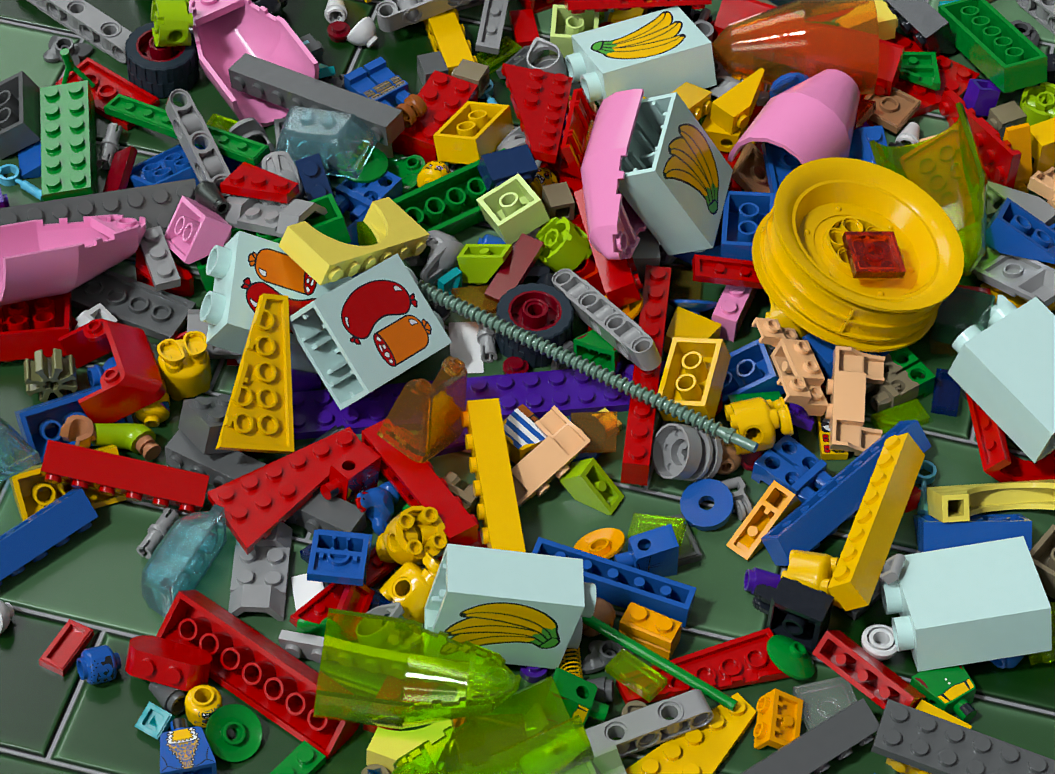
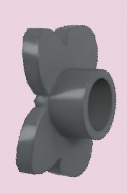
M54 35L48 43L49 50L44 53L43 58L44 61L50 63L63 61L60 51L67 48L70 51L75 66L80 64V59L84 60L93 53V47L87 43L74 44L71 38Z
M594 640L589 643V654L584 658L581 667L583 674L598 672L604 668L607 670L611 669L620 677L634 672V666L631 661L633 652L612 640Z

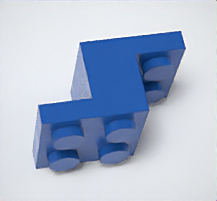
M323 529L314 530L307 581L356 586L366 585L373 534Z

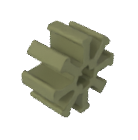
M54 348L52 357L47 359L43 354V350L35 351L34 361L29 359L24 361L26 393L32 396L39 392V401L47 402L49 401L50 393L54 392L59 398L66 396L67 390L76 392L78 385L74 356L69 355V357L62 359V350Z

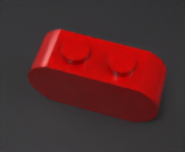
M151 635L136 636L129 641L125 671L133 677L189 691L195 686L208 685L212 656L205 650Z

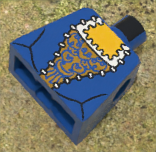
M185 718L172 720L170 722L171 731L163 732L160 735V774H217L216 761L202 728L199 726L188 728Z

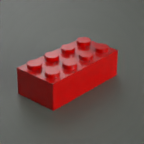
M435 70L418 93V96L426 103V114L421 118H417V121L411 127H405V130L392 142L393 152L407 157L419 155L424 158L426 163L438 161L433 135L467 101L478 102L477 84Z

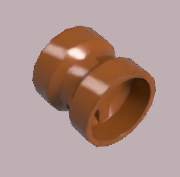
M416 94L409 95L404 100V104L401 103L395 107L403 111L404 126L406 128L411 127L417 121V118H421L427 112L426 103Z

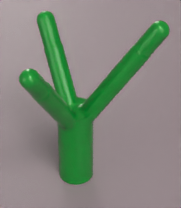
M62 49L60 55L66 67L62 84L68 82L69 73L73 71L83 80H88L90 87L94 88L95 84L75 66L69 49Z

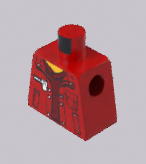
M364 442L357 445L332 463L329 480L320 487L322 496L327 500L336 496L351 504L356 503L355 500L358 493H363L365 490L377 487L381 456Z

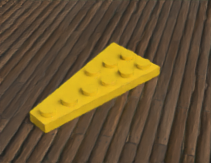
M262 294L259 296L216 450L291 454L294 452L289 302L286 295Z
M737 692L732 696L733 699L738 701L733 711L721 704L712 710L714 717L707 725L666 741L625 769L626 773L716 774L718 767L729 756L730 750L736 742H739L755 719L756 710Z

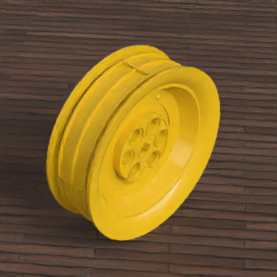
M821 158L804 163L792 170L781 182L775 195L774 206L760 222L752 241V260L757 277L770 299L789 319L822 340L865 352L894 351L905 348L920 340L934 324L941 303L953 293L959 284L964 268V252L958 232L945 211L929 194L912 181L890 169L852 158Z

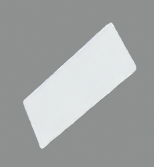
M477 322L449 323V338L452 342L450 344L452 374L484 372L480 343L477 342V334L479 333Z

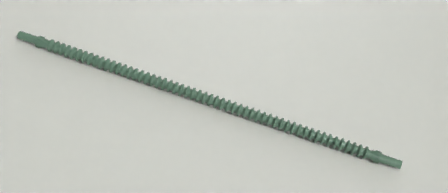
M417 278L418 288L428 301L433 299L434 304L439 302L441 307L445 305V308L447 310L451 309L453 313L458 311L459 316L464 314L466 319L470 317V320L472 322L476 321L478 325L483 323V327L489 326V329L491 331L495 330L497 334L502 332L503 337L508 335L510 340L515 338V342L519 343L521 341L522 346L527 345L529 349L534 347L535 352L540 350L541 355L547 354L548 358L553 357V360H559L560 364L566 363V366H572L574 371L579 369V373L585 372L587 377L592 375L593 380L598 378L600 383L605 381L606 386L612 385V389L618 388L620 393L625 391V395L631 394L633 399L638 397L639 402L644 400L646 405L651 403L652 408L658 407L659 411L665 410V414L671 413L673 418L678 416L679 421L684 419L685 423H691L693 428L698 426L700 431L705 429L706 434L711 432L713 437L719 436L727 444L732 442L752 453L756 452L759 444L736 433V429L723 427L721 422L715 423L713 418L708 420V416L702 417L700 412L695 414L694 409L688 410L687 406L681 407L680 402L675 404L673 399L668 401L667 396L662 398L660 393L655 395L654 390L648 391V388H642L640 383L635 385L634 380L628 382V378L624 377L622 379L621 374L615 376L614 371L609 373L608 368L602 369V366H596L594 361L589 363V359L583 360L581 355L576 357L575 352L570 354L568 349L563 351V347L559 346L557 348L556 343L550 345L549 340L544 342L543 337L538 338L537 334L531 335V332H525L524 328L518 329L517 325L512 326V323H506L505 319L499 320V316L493 317L492 313L487 314V311H481L480 307L474 308L473 304L468 305V302H462L461 298L455 299L454 295L449 296L448 292L443 293L442 289L437 290L436 286L431 287L429 283L424 284L423 280L418 281Z

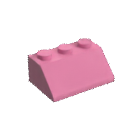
M182 195L164 237L168 247L184 263L191 264L209 256L215 245L223 247L231 237L232 226L216 212Z

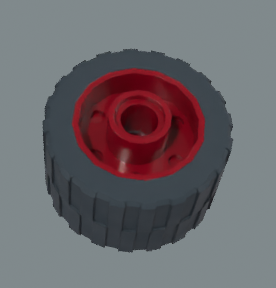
M148 23L135 29L125 43L129 81L158 98L169 97L175 89L190 90L197 82L199 76L198 52L194 34L191 33L190 46L156 47L152 35L154 23Z
M528 283L518 285L513 289L511 288L500 298L496 308V316H499V320L505 319L506 323L511 322L512 326L517 325L518 329L524 328L525 332L530 331L531 335L537 334L538 338H544V342L549 340L550 345L556 343L557 348L568 340L572 341L574 310L571 306V301L562 291L542 283ZM502 332L496 333V345L503 356L507 358L512 356L519 357L522 360H526L531 368L545 367L551 364L553 357L548 358L547 354L541 355L540 350L535 352L534 347L529 349L527 345L522 346L521 341L516 343L515 338L510 340L508 335L503 337Z

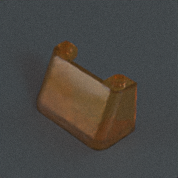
M448 356L441 364L442 368L432 385L425 379H414L408 382L377 433L378 436L415 462L424 463L456 441L464 430L461 412L465 411L467 369L464 362L458 358Z

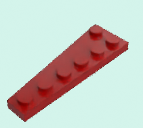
M564 0L565 8L568 11L571 10L572 14L585 13V10L594 9V12H606L608 9L615 8L617 10H631V8L638 7L651 9L662 6L690 5L691 9H704L705 5L712 4V0Z
M770 628L669 660L718 690L790 677L783 673L768 655L766 645L768 640L774 636ZM655 665L618 677L615 684L625 704L634 700L643 703L661 701L694 690V688Z

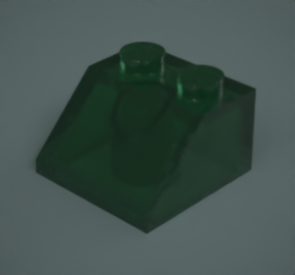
M957 286L953 293L939 306L937 317L932 325L930 339L952 345L956 338L972 325H976L981 331H984L988 327L995 296Z

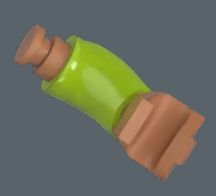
M72 415L66 419L59 435L62 436L64 441H75L76 446L90 448L91 442L93 446L102 447L113 444L117 446V449L130 450L135 454L140 453L147 461L155 459L161 452V447L155 442L156 434L152 429L143 424L93 423L86 416Z

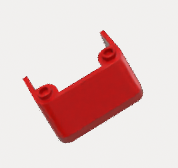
M94 319L58 338L67 355L74 356L76 368L111 351L117 365L107 369L101 376L100 383L102 388L78 400L80 406L93 423H114L160 400L165 395L166 386L149 339L143 329L105 319Z

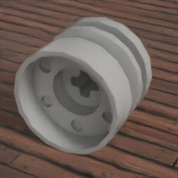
M668 423L660 428L652 443L651 458L653 467L657 474L665 479L692 482L701 479H712L718 472L722 462L723 449L719 436L713 437L711 432L706 434L705 429L700 431L698 426L693 428L690 425Z

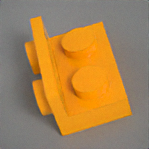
M776 688L761 696L756 705L758 713L756 726L753 731V736L755 737L754 748L760 750L768 745L780 749L800 736L803 700Z

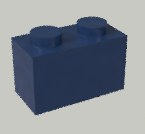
M528 144L482 155L478 170L487 192L518 173L529 185L534 182L538 167Z
M319 153L295 161L308 201L332 193L335 199Z

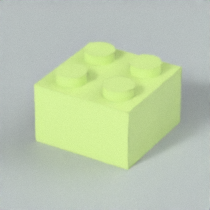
M553 4L550 42L559 48L564 58L566 55L574 53L571 35L598 28L599 12H594V9L585 10V13L572 14L571 10L568 11L564 5ZM549 50V55H557L556 52Z
M519 173L476 199L486 221L506 244L518 241L522 233L527 235L550 220L541 199Z

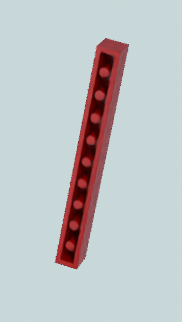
M646 265L642 295L643 306L640 312L639 326L653 339L662 359L671 268ZM661 363L651 371H643L634 364L632 380L635 381V385L640 383L642 388L647 387L648 391L654 390L656 395L658 393ZM631 395L621 483L647 486L656 408H652L651 403L646 405L644 400L639 402L638 397L633 399Z

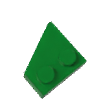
M904 52L899 78L933 90H940L941 82L936 53Z

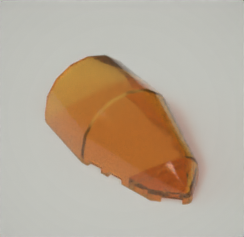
M792 1L730 23L712 43L713 56L724 66L723 68L729 74L745 79L758 69L763 68L765 70L763 82L771 85L780 76L787 73H802L810 78L826 69H836L846 73L855 81L860 94H873L877 82L879 61V30L875 1Z

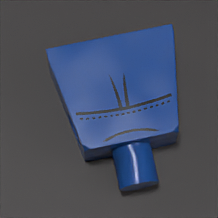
M668 524L631 536L628 539V552L615 554L614 561L662 577L677 575L679 545L672 525Z

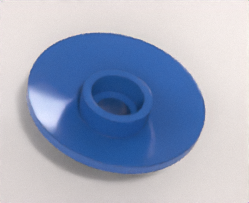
M668 300V304L672 307L677 308L679 306L698 315L701 312L714 309L718 303L704 300Z

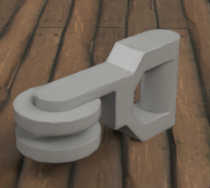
M740 476L720 481L729 490L738 489V491L731 493L733 495L736 515L740 521H744L753 509L751 502L745 494V483Z
M896 554L886 560L874 593L879 590L881 582H886L889 585L898 580L906 559L903 554Z

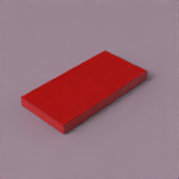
M88 57L76 66L95 84L94 88L90 87L94 97L95 112L109 121L117 123L118 126L121 125L127 131L136 124L105 114L104 106L114 97L121 94L156 107L160 105L159 98ZM71 71L67 83L84 81L75 72ZM63 77L55 85L62 84Z

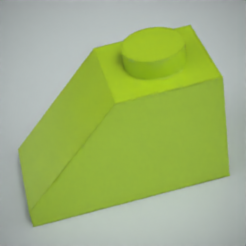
M466 244L457 256L459 268L462 271L463 283H474L476 285L487 283L512 251V244Z
M594 458L572 462L569 466L571 469L559 481L575 500L606 515H612L624 498L622 492Z

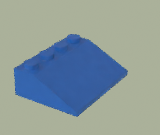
M181 144L134 165L128 185L131 188L193 178H195L196 186L200 182ZM195 146L196 148H198V149H200V150H203V149H204V148ZM222 155L230 173L242 164L240 161Z

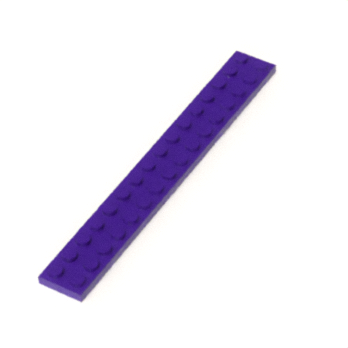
M661 361L658 390L666 361ZM625 364L617 374H621L622 379L627 377L628 382H630L633 378L634 364ZM573 369L385 384L341 411L328 389L292 392L294 440L318 438L335 425L337 427L341 425L345 428L350 427L355 434H361L362 430L388 417L395 425H399L402 430L457 425L462 423L461 412L466 411L468 400L499 398L502 419L504 421L521 404L525 405L539 419L549 412L554 405L564 416L596 414L604 408L610 412L629 411L630 395L626 396L625 391L620 393L618 388L612 389V385L606 386L605 381L600 383L598 378L593 380L592 375L587 377L585 372L579 373V369L575 371Z

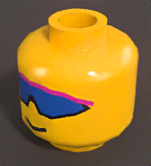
M165 393L160 400L136 411L135 417L147 427L159 426L160 423L169 418V395Z

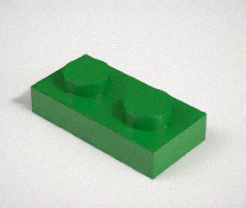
M304 740L269 774H315L326 763V756Z

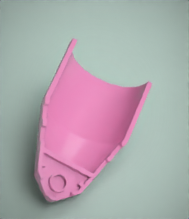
M190 0L189 13L193 15L192 29L200 65L207 78L237 118L243 120L251 117L258 121L262 127L274 125V119L288 118L297 113L233 89L228 71L246 53L318 79V61L282 17H275L270 14L264 6L259 7L255 5L251 0Z
M826 69L770 98L735 144L727 160L732 162L743 146L751 141L768 142L782 147L795 156L801 164L821 158H848L860 100L858 85L846 73L836 69Z
M643 89L615 92L602 101L595 117L581 166L589 241L598 252L611 260L631 258L640 241L639 232L645 231L647 227L618 190L619 180L625 179V172L621 171L622 157L628 156L630 142L644 95Z
M112 214L83 216L82 222H67V218H59V223L43 224V219L0 226V306L69 293L132 256L136 252L146 231V218L140 216L139 221H137L135 218H124V215Z

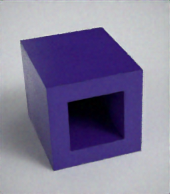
M970 79L963 98L966 108H973L976 111L977 118L988 116L990 108L996 107L1001 90L991 80Z

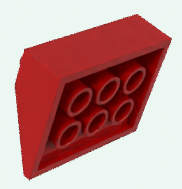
M72 292L0 306V361L34 360V352L38 350H43V354L46 357H52L54 348L62 350V357L67 356L58 338L73 331Z

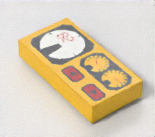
M825 413L823 416H816L821 459L847 460L848 451L829 450L830 428L829 419H825Z

